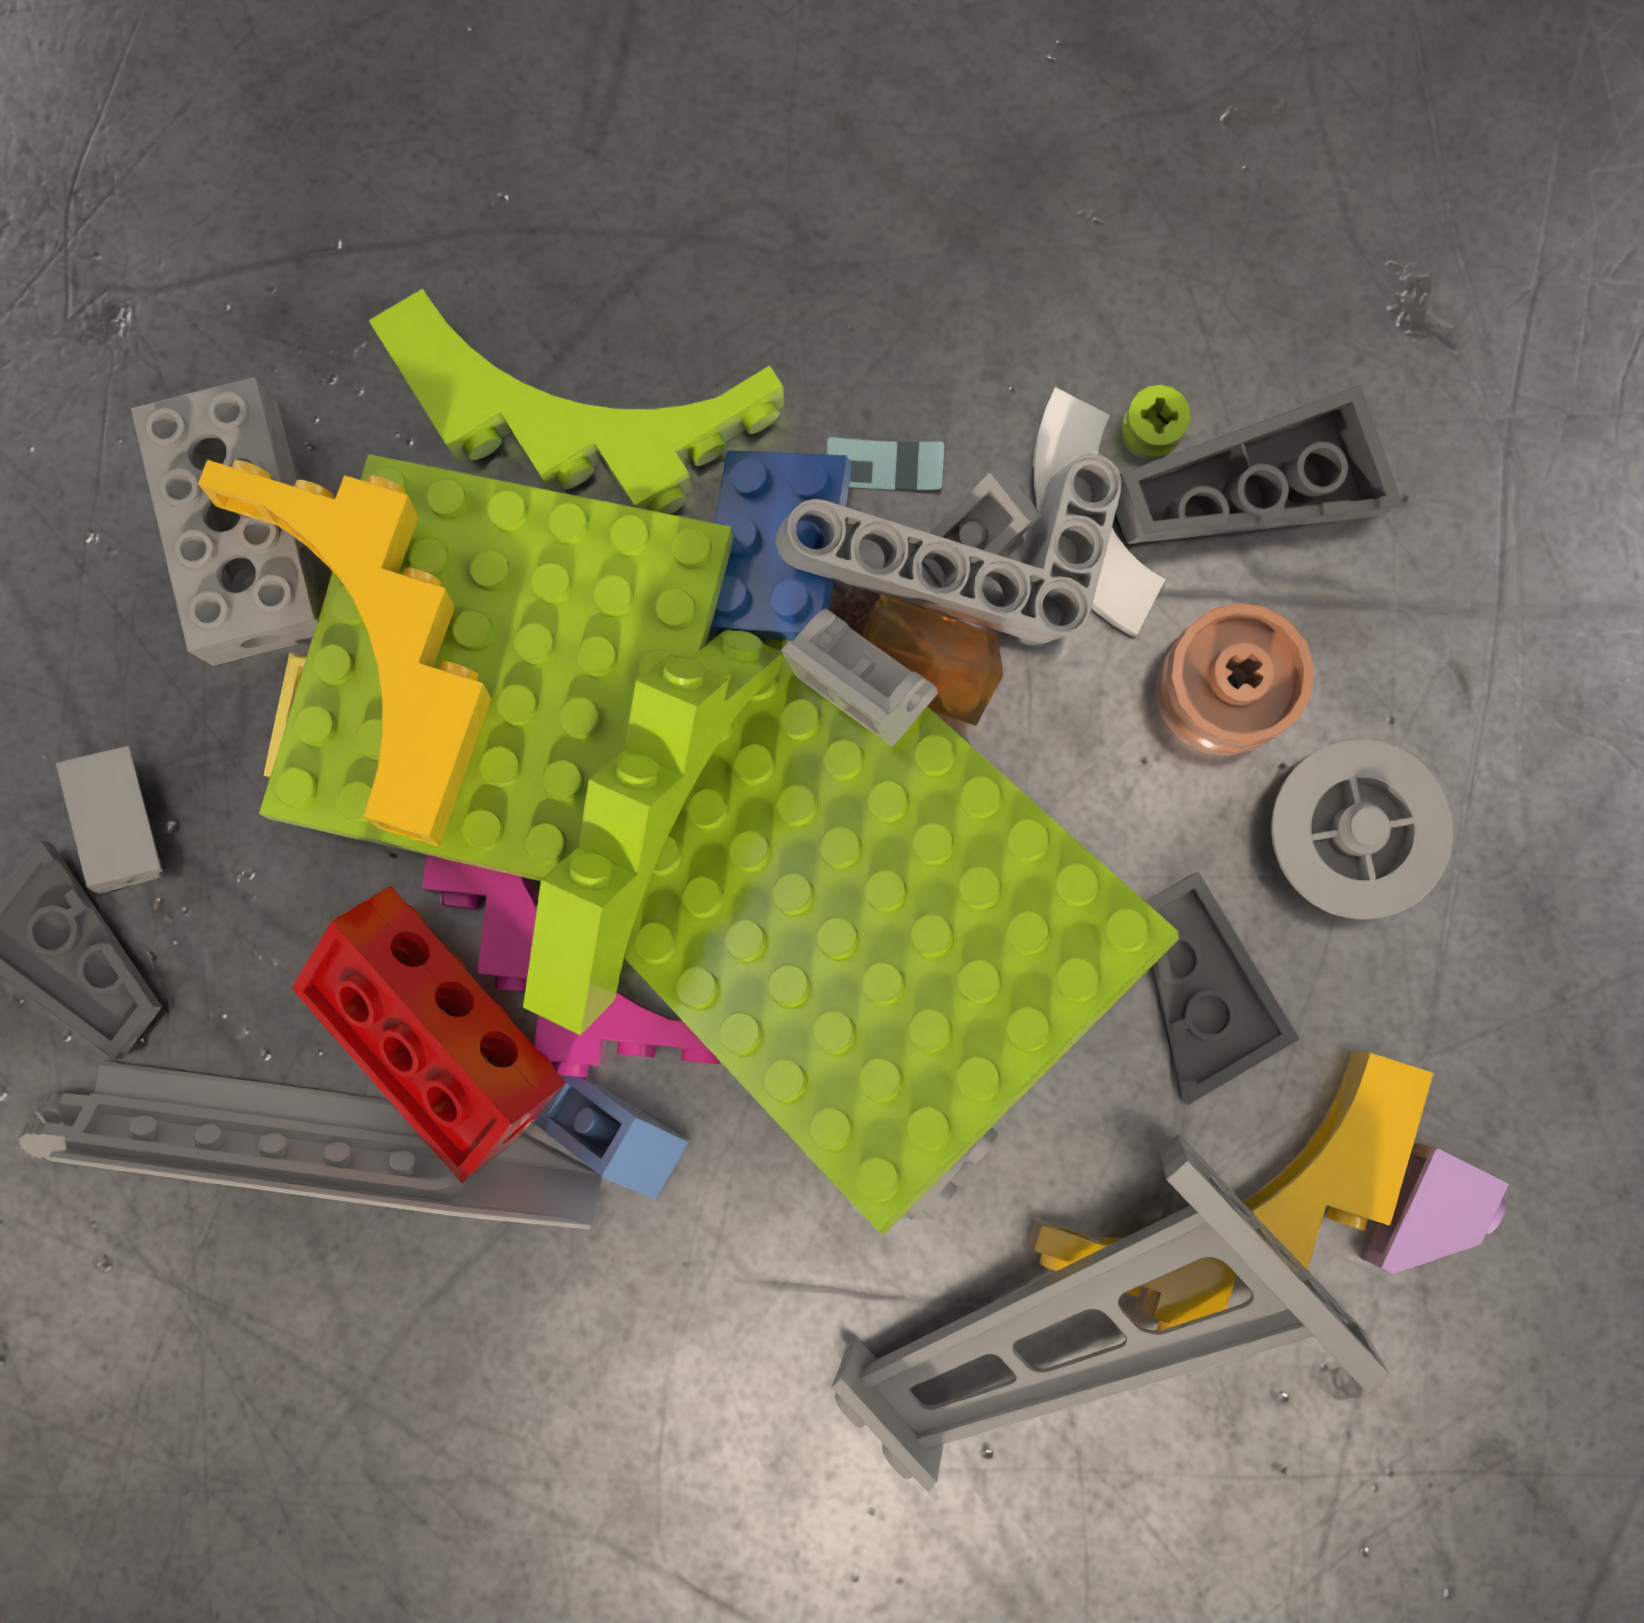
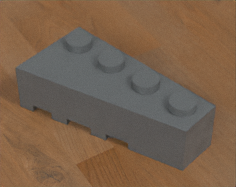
M1358 385L1121 473V493L1116 516L1126 543L1131 544L1372 518L1403 506L1362 389Z

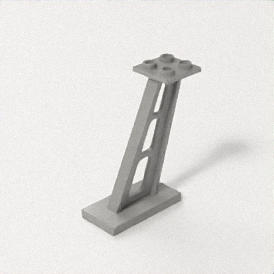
M1178 1133L1159 1153L1167 1181L1183 1196L1190 1206L879 1359L855 1337L846 1347L832 1389L837 1393L835 1395L837 1405L848 1420L860 1428L866 1425L884 1444L882 1451L891 1467L905 1479H910L913 1476L928 1492L937 1484L944 1444L1311 1337H1315L1367 1393L1386 1378L1389 1373L1366 1331ZM1205 1257L1224 1261L1252 1290L1251 1298L1240 1305L1163 1330H1148L1139 1326L1118 1303L1123 1293ZM1087 1309H1097L1104 1312L1126 1335V1340L1121 1344L1048 1368L1031 1366L1018 1354L1013 1346L1017 1340ZM986 1354H994L1000 1357L1016 1375L1012 1380L936 1405L921 1403L910 1391L912 1387Z

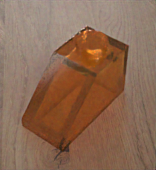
M880 594L861 636L910 671L920 674L936 687L938 694L928 705L933 712L977 726L1003 677L998 634Z

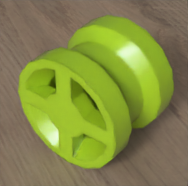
M1164 385L1148 386L1138 392L1124 414L1120 427L1122 442L1127 450L1136 457L1145 460H1157L1171 454L1188 430L1191 419L1190 407L1184 396L1174 388ZM1158 411L1159 414L1165 419V421L1170 422L1169 424H1164L1162 420L1157 417Z

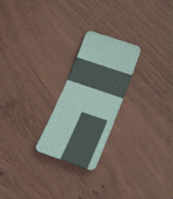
M829 437L827 440L826 454L847 455L852 464L849 487L890 490H936L942 487L944 443L942 441L894 442Z

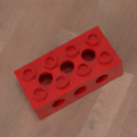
M392 886L387 887L333 919L291 987L295 994L461 1183H464L512 1145L566 1083L555 1071L549 1058L531 1044L510 1020L506 1010L490 998L467 972L461 959L442 944L425 925L419 912L407 904ZM403 959H404L406 962H408L410 966L404 965V964H403ZM445 1007L449 1009L454 1014V1016L446 1014ZM487 1056L491 1057L499 1067L487 1062Z

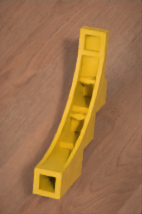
M207 460L198 485L216 507L274 524L306 545L333 571L354 600L370 637L378 665L382 693V741L378 769L363 816L376 828L440 847L492 699L484 684L478 682L479 674L465 666L447 661H441L439 669L434 668L455 606L446 589L441 587L442 581L437 577L414 568H404L402 575L398 574L419 519L409 496L405 494L406 490L399 484L379 476H368L365 482L344 475L337 496L334 499V494L318 484L297 480L295 485L291 486L271 480L272 476L266 470L245 461L234 460L232 466L229 467Z
M1351 1051L1338 1092L1322 1123L1307 1144L1276 1177L1256 1193L1243 1200L1248 1208L1307 1270L1326 1205L1329 1206L1326 1215L1327 1219L1365 1231L1368 1219L1391 1225L1433 1077L1432 1072L1373 1053ZM1034 1218L1027 1244L1034 1251L1042 1253L1039 1261L1040 1265L1058 1271L1123 1238H1095ZM1205 1257L1125 1292V1294L1139 1297L1142 1286L1148 1288L1142 1308L1154 1319L1159 1320L1156 1330H1163L1227 1309L1237 1274L1224 1261Z

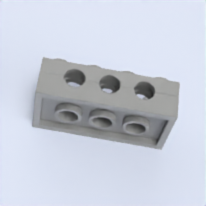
M251 377L131 408L187 651L215 666L311 641L316 624L319 623L318 618L325 598L315 554L306 545L277 525L216 507L198 485L207 460L218 463L224 458L223 465L231 467L234 460L245 461L266 470L271 474V480L291 486L295 485L297 480L277 400L256 377ZM240 516L237 525L227 531L231 521ZM256 574L253 584L247 590L241 592L244 581L249 576Z

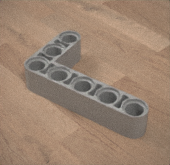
M1098 454L1081 456L1051 477L1046 487L1040 511L1042 517L1037 522L1027 564L819 499L804 501L789 513L776 531L775 544L782 559L796 569L1033 642L1047 643L1077 632L1086 624L1091 612L1121 493L1122 480L1119 470L1114 463ZM1075 476L1081 477L1090 485L1092 491L1091 502H1086L1076 493L1074 487ZM802 520L810 521L820 528L824 537L822 549H810L800 542L796 533L797 522ZM1060 536L1070 539L1077 550L1075 564L1066 561L1060 554L1058 548ZM861 540H871L880 546L884 554L882 569L871 568L861 559L859 553V543ZM924 558L932 559L941 566L944 573L942 588H935L929 585L923 578L921 563ZM985 577L992 578L1001 586L1004 594L1001 607L990 604L984 597L982 584ZM1045 596L1055 599L1060 605L1062 620L1059 625L1051 623L1044 615L1043 600Z

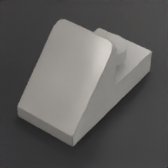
M1002 466L990 471L945 516L930 534L1007 557L1024 543L1022 535L1042 515ZM924 558L923 562L943 586L944 573L941 566L932 559Z

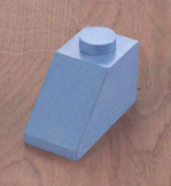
M561 1075L566 1082L565 1085L540 1112L534 1123L601 1177L656 1200L689 1142L654 1116L591 1079Z

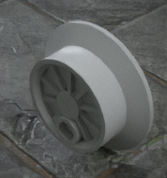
M1355 739L1333 743L1313 752L1290 772L1280 787L1274 803L1271 835L1275 855L1283 873L1304 898L1331 914L1351 919L1368 920L1400 913L1414 906L1434 888L1444 873L1450 858L1453 844V820L1450 806L1442 787L1423 763L1406 751L1391 744L1374 740Z

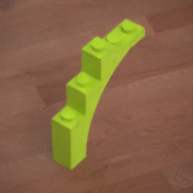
M423 288L369 320L458 464L468 458L478 460L488 456L501 445V438L512 433L545 487L550 491H554L560 486L565 490L578 486L593 474V466L603 462L631 507L672 514L686 502L687 498L685 495L693 491L690 475L686 469L687 465L692 462L696 466L709 463L723 453L727 447L725 442L745 430L749 434H754L765 429L778 418L780 414L778 410L784 407L783 385L770 365L717 398L684 406L657 409H615L582 404L553 396L522 383L495 367L473 350L448 325Z
M726 629L692 657H675L669 654L636 679L624 750L588 780L578 848L541 879L523 1008L576 1034L582 1035L615 1001L630 934L642 898L667 837L698 776L734 719L750 698L779 674L783 656L780 650L763 644L757 636L751 633Z

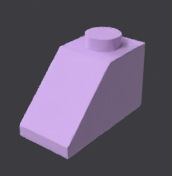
M1415 1143L1410 1154L1391 1225L1378 1223L1362 1259L1395 1274L1481 1245L1485 1235L1495 1231L1504 1216L1506 1201L1503 1199V1196L1509 1184L1439 1148Z

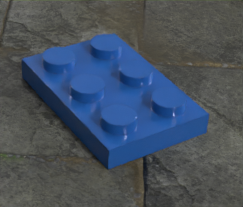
M727 450L714 523L732 527L734 540L709 635L718 636L726 629L732 631L748 632L759 639L793 641L817 613L825 608L830 609L834 580L796 569L787 564L778 553L775 544L776 531L789 513L804 501L819 499L846 507L852 472V464L847 455ZM802 520L797 522L796 533L800 542L810 549H822L824 537L820 528L810 521Z

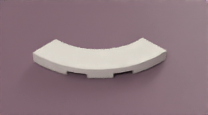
M1056 387L1045 408L1036 437L1033 456L1035 507L1039 512L1041 511L1046 487L1051 477L1081 456L1098 454L1103 431L1110 417L1104 411ZM1075 476L1074 487L1076 493L1081 499L1091 502L1092 491L1090 485L1086 480ZM1113 528L1111 529L1091 609L1112 626L1134 638L1138 634L1166 579L1152 572L1139 562L1117 537ZM1060 536L1058 543L1060 554L1066 561L1075 564L1077 560L1075 545L1070 539Z

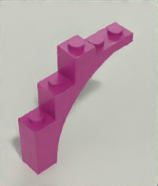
M426 855L422 889L434 894H441L440 906L478 910L479 900L486 899L477 974L495 976L494 989L525 992L538 905V897L530 879ZM618 990L615 1001L582 1035L576 1034L538 1015L534 1047L549 1058L559 1075L588 1077L589 1065H606L609 1040L618 1041L616 1054L655 1058L656 1045L682 1048L681 1061L720 1064L716 1056L683 1021L673 1020L650 1010Z

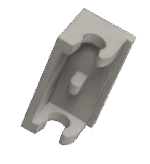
M826 608L817 613L792 642L788 641L781 650L798 679L891 747L895 745L938 694L936 687L917 672H912L852 630L846 622L839 617L836 618V615Z
M129 746L56 763L87 888L100 895L161 877L160 872L163 869L154 842L134 764L132 749Z

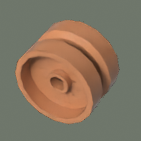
M1234 603L1209 610L1189 625L1171 643L1158 666L1155 694L1163 720L1179 740L1202 753L1231 756L1260 747L1298 721L1312 696L1315 668L1306 640L1290 620L1265 606ZM1230 675L1237 680L1238 689L1228 682L1227 678Z

